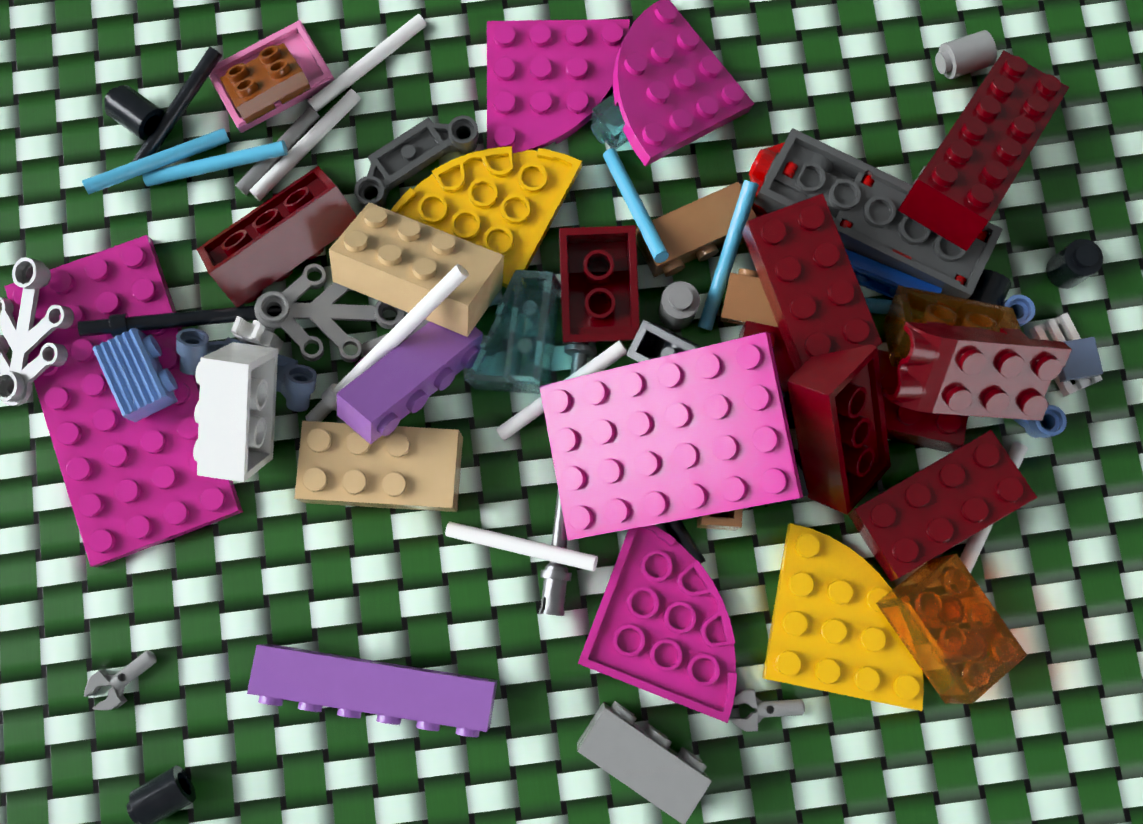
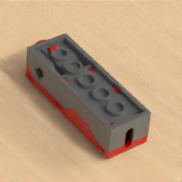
M794 128L791 129L784 143L761 149L748 173L751 182L759 184L756 200L752 207L756 217L823 193L845 249L943 288L935 305L950 312L972 295L1003 230L988 222L972 245L965 251L898 211L913 185Z

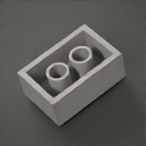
M614 701L611 707L603 702L579 738L577 752L681 824H686L712 782L704 772L707 766L702 763L700 758L683 747L678 753L669 746L672 742L668 737L650 724L646 726L645 730L634 723L637 719L634 716L635 714L618 702Z

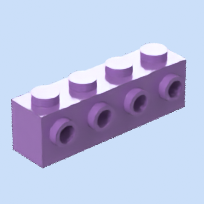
M427 323L337 392V416L369 444H372L382 435L384 437L390 435L397 428L401 419L410 412H418L425 405L428 397L438 389L440 391L446 389L454 380L455 375L464 368L470 369L478 362L482 354L483 333L474 327L469 336L466 337L435 323Z

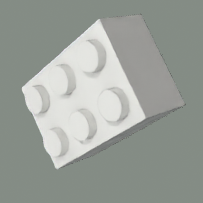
M232 342L201 357L195 375L197 384H200V393L194 412L195 421L199 423L198 439L193 450L194 460L197 461L198 476L245 482L273 459L278 348Z

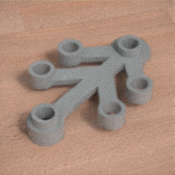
M27 257L19 259L12 270L14 283L18 287L23 288L17 324L13 318V302L8 298L0 297V329L3 335H0V401L9 406L23 405L31 395L32 382L50 366L60 367L65 364L68 358L66 347L62 344L50 342L45 343L41 347L39 356L28 365L27 362L29 353L56 328L67 329L74 321V313L71 308L52 305L47 310L46 316L34 326L39 290L49 283L51 273L42 261ZM9 346L13 351L11 362L6 355L9 350Z
M309 264L303 270V275L283 292L269 291L262 294L257 299L254 307L255 316L259 323L270 329L281 328L300 347L301 355L307 361H317L323 356V343L319 338L309 336L295 319H310L339 348L340 357L344 361L352 363L360 359L362 345L357 339L349 337L333 320L373 321L385 329H393L405 317V311L378 301L375 306L334 304L349 290L354 291L335 282L311 303H295L310 288L319 289L326 283V272L319 264ZM314 271L322 275L318 281H310L307 277L309 273ZM271 306H279L282 309L278 316H270L267 311ZM386 310H392L397 316L394 320H386L382 314ZM310 343H314L319 346V350L315 354H308L305 352V347ZM350 344L358 348L357 353L351 356L346 355L343 351L344 347Z

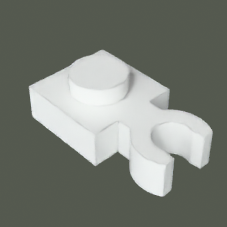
M237 316L231 329L233 336L241 342L278 348V354L284 343L274 333L275 329L267 328L257 320L249 323Z

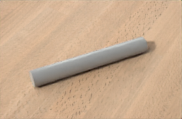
M308 107L276 142L284 141L289 151L320 118L319 114L311 107ZM283 156L257 162L235 186L247 196L250 193L249 190Z

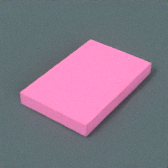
M301 20L218 62L208 76L240 133L315 95L334 80L333 75ZM284 43L303 70L311 89L283 105L280 100L273 103L276 109L247 124L236 109L220 78L226 75V72L232 66L240 63L246 64L257 58L263 49L273 45L279 46Z

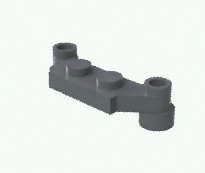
M465 115L455 117L449 124L433 123L428 117L369 155L368 159L371 165L368 174L356 183L354 189L355 196L360 205L365 207L370 202L386 208V199L390 190L450 151H458L464 155L474 152L479 138L476 122L471 117Z

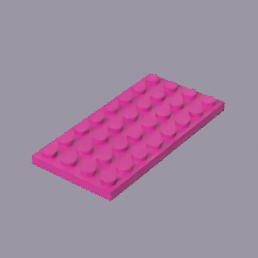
M145 235L50 269L51 278L49 283L39 290L34 326L46 316L47 310L52 305L71 308L74 313V321L67 329L56 328L32 350L28 356V364L40 355V349L45 343L62 344L67 349L68 358L64 365L60 367L50 366L33 382L90 567L105 565L242 513L243 510L232 480L197 475V461L194 460L193 450L198 439L199 423L195 421L194 412L199 401L200 384H197L195 375L184 374L179 369L180 355L176 352V335L182 328L141 331L147 336L151 334L158 342L162 351V355L158 357L159 362L162 365V369L167 368L171 372L177 383L178 389L174 390V395L178 402L137 422L122 416L92 349L94 346L112 339V335L80 337L78 332V321L109 319L111 314L127 313L129 317L176 312L152 239ZM11 283L4 287L8 299L13 302V317L17 324L23 288L18 287L15 283Z

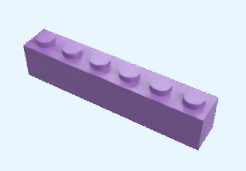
M273 644L256 645L247 694L258 695V702L267 705L282 706L283 700L299 702L298 709L322 712L323 706L338 708L337 715L342 717L361 718L362 712L376 714V721L380 723L400 725L401 719L417 721L416 728L440 731V725L456 727L455 734L477 738L480 735V731L487 732L490 729L498 680Z

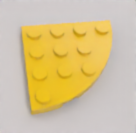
M512 146L468 153L432 170V174L421 181L415 188H409L390 211L504 255L502 286L515 292L582 168V161L563 153L538 148V151L526 150L512 153Z
M793 523L788 524L762 678L922 711L924 680L920 650L911 622L892 588L879 572L848 546L814 529Z

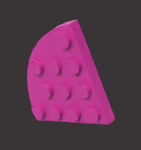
M670 0L655 2L633 22L616 56L613 70V93L615 106L620 107L621 115L625 122L623 131L634 152L645 167L750 111L754 102Z
M630 19L487 21V149L512 146V153L538 150V148L546 147L554 142L556 144L562 142L590 121L613 91V70L616 56L629 30Z
M656 525L628 529L578 664L728 723L737 683L735 638L731 621L720 593L700 562L670 534Z

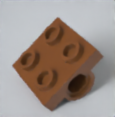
M284 43L279 46L273 45L263 49L257 58L246 64L240 63L232 66L226 72V75L220 78L236 109L247 124L276 109L273 104L276 101L280 100L283 105L311 89L303 70Z

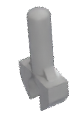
M149 650L145 651L115 675L109 674L106 669L98 670L89 677L84 697L92 696L102 686H111L107 698L99 702L92 709L112 710L119 708L127 702L123 695L125 686L157 662L155 654Z
M745 689L735 694L733 705L746 703L751 708H755V711L750 712L745 718L732 717L729 720L746 732L758 731V723L763 718L803 715L805 705L801 699L761 701L755 696L754 689Z

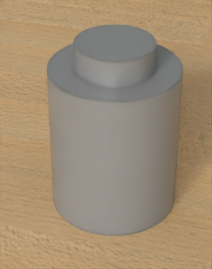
M982 30L940 45L939 51L935 56L937 70L940 74H944L946 78L954 79L993 66L997 58L995 41L988 31Z
M683 281L674 282L666 287L658 309L659 318L666 327L673 330H681L693 322L700 305V296L697 289L690 283Z

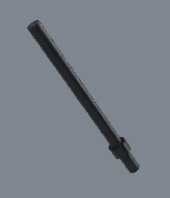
M313 300L296 301L295 303H311ZM255 305L129 317L127 313L111 314L109 319L78 321V332L80 337L111 334L114 338L116 335H121L131 328L147 331L235 322L237 316L245 321L257 320L254 312ZM271 306L267 313L270 316H278L282 309L279 306Z

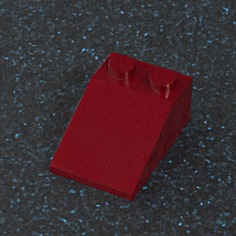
M636 225L559 228L563 343L633 341L640 327Z

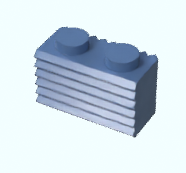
M131 328L129 331L116 335L114 338L108 339L107 342H102L100 345L92 348L124 418L137 422L178 402L174 395V390L178 389L177 383L167 368L162 369L158 358L162 355V351L158 342L151 334L147 336L137 328Z

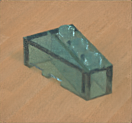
M515 270L495 312L497 316L490 331L482 339L480 344L481 350L473 367L468 369L464 380L473 388L541 394L540 388L543 385L550 384L561 284L553 272Z

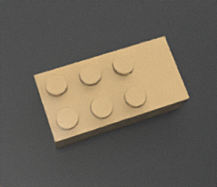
M370 202L329 248L333 282L408 313L457 264H460L467 270L469 276L425 320L466 337L469 336L503 284L504 255Z
M302 421L294 499L310 504L457 512L463 436L459 430L397 426L390 435L385 437L382 435L372 444H369L346 423Z

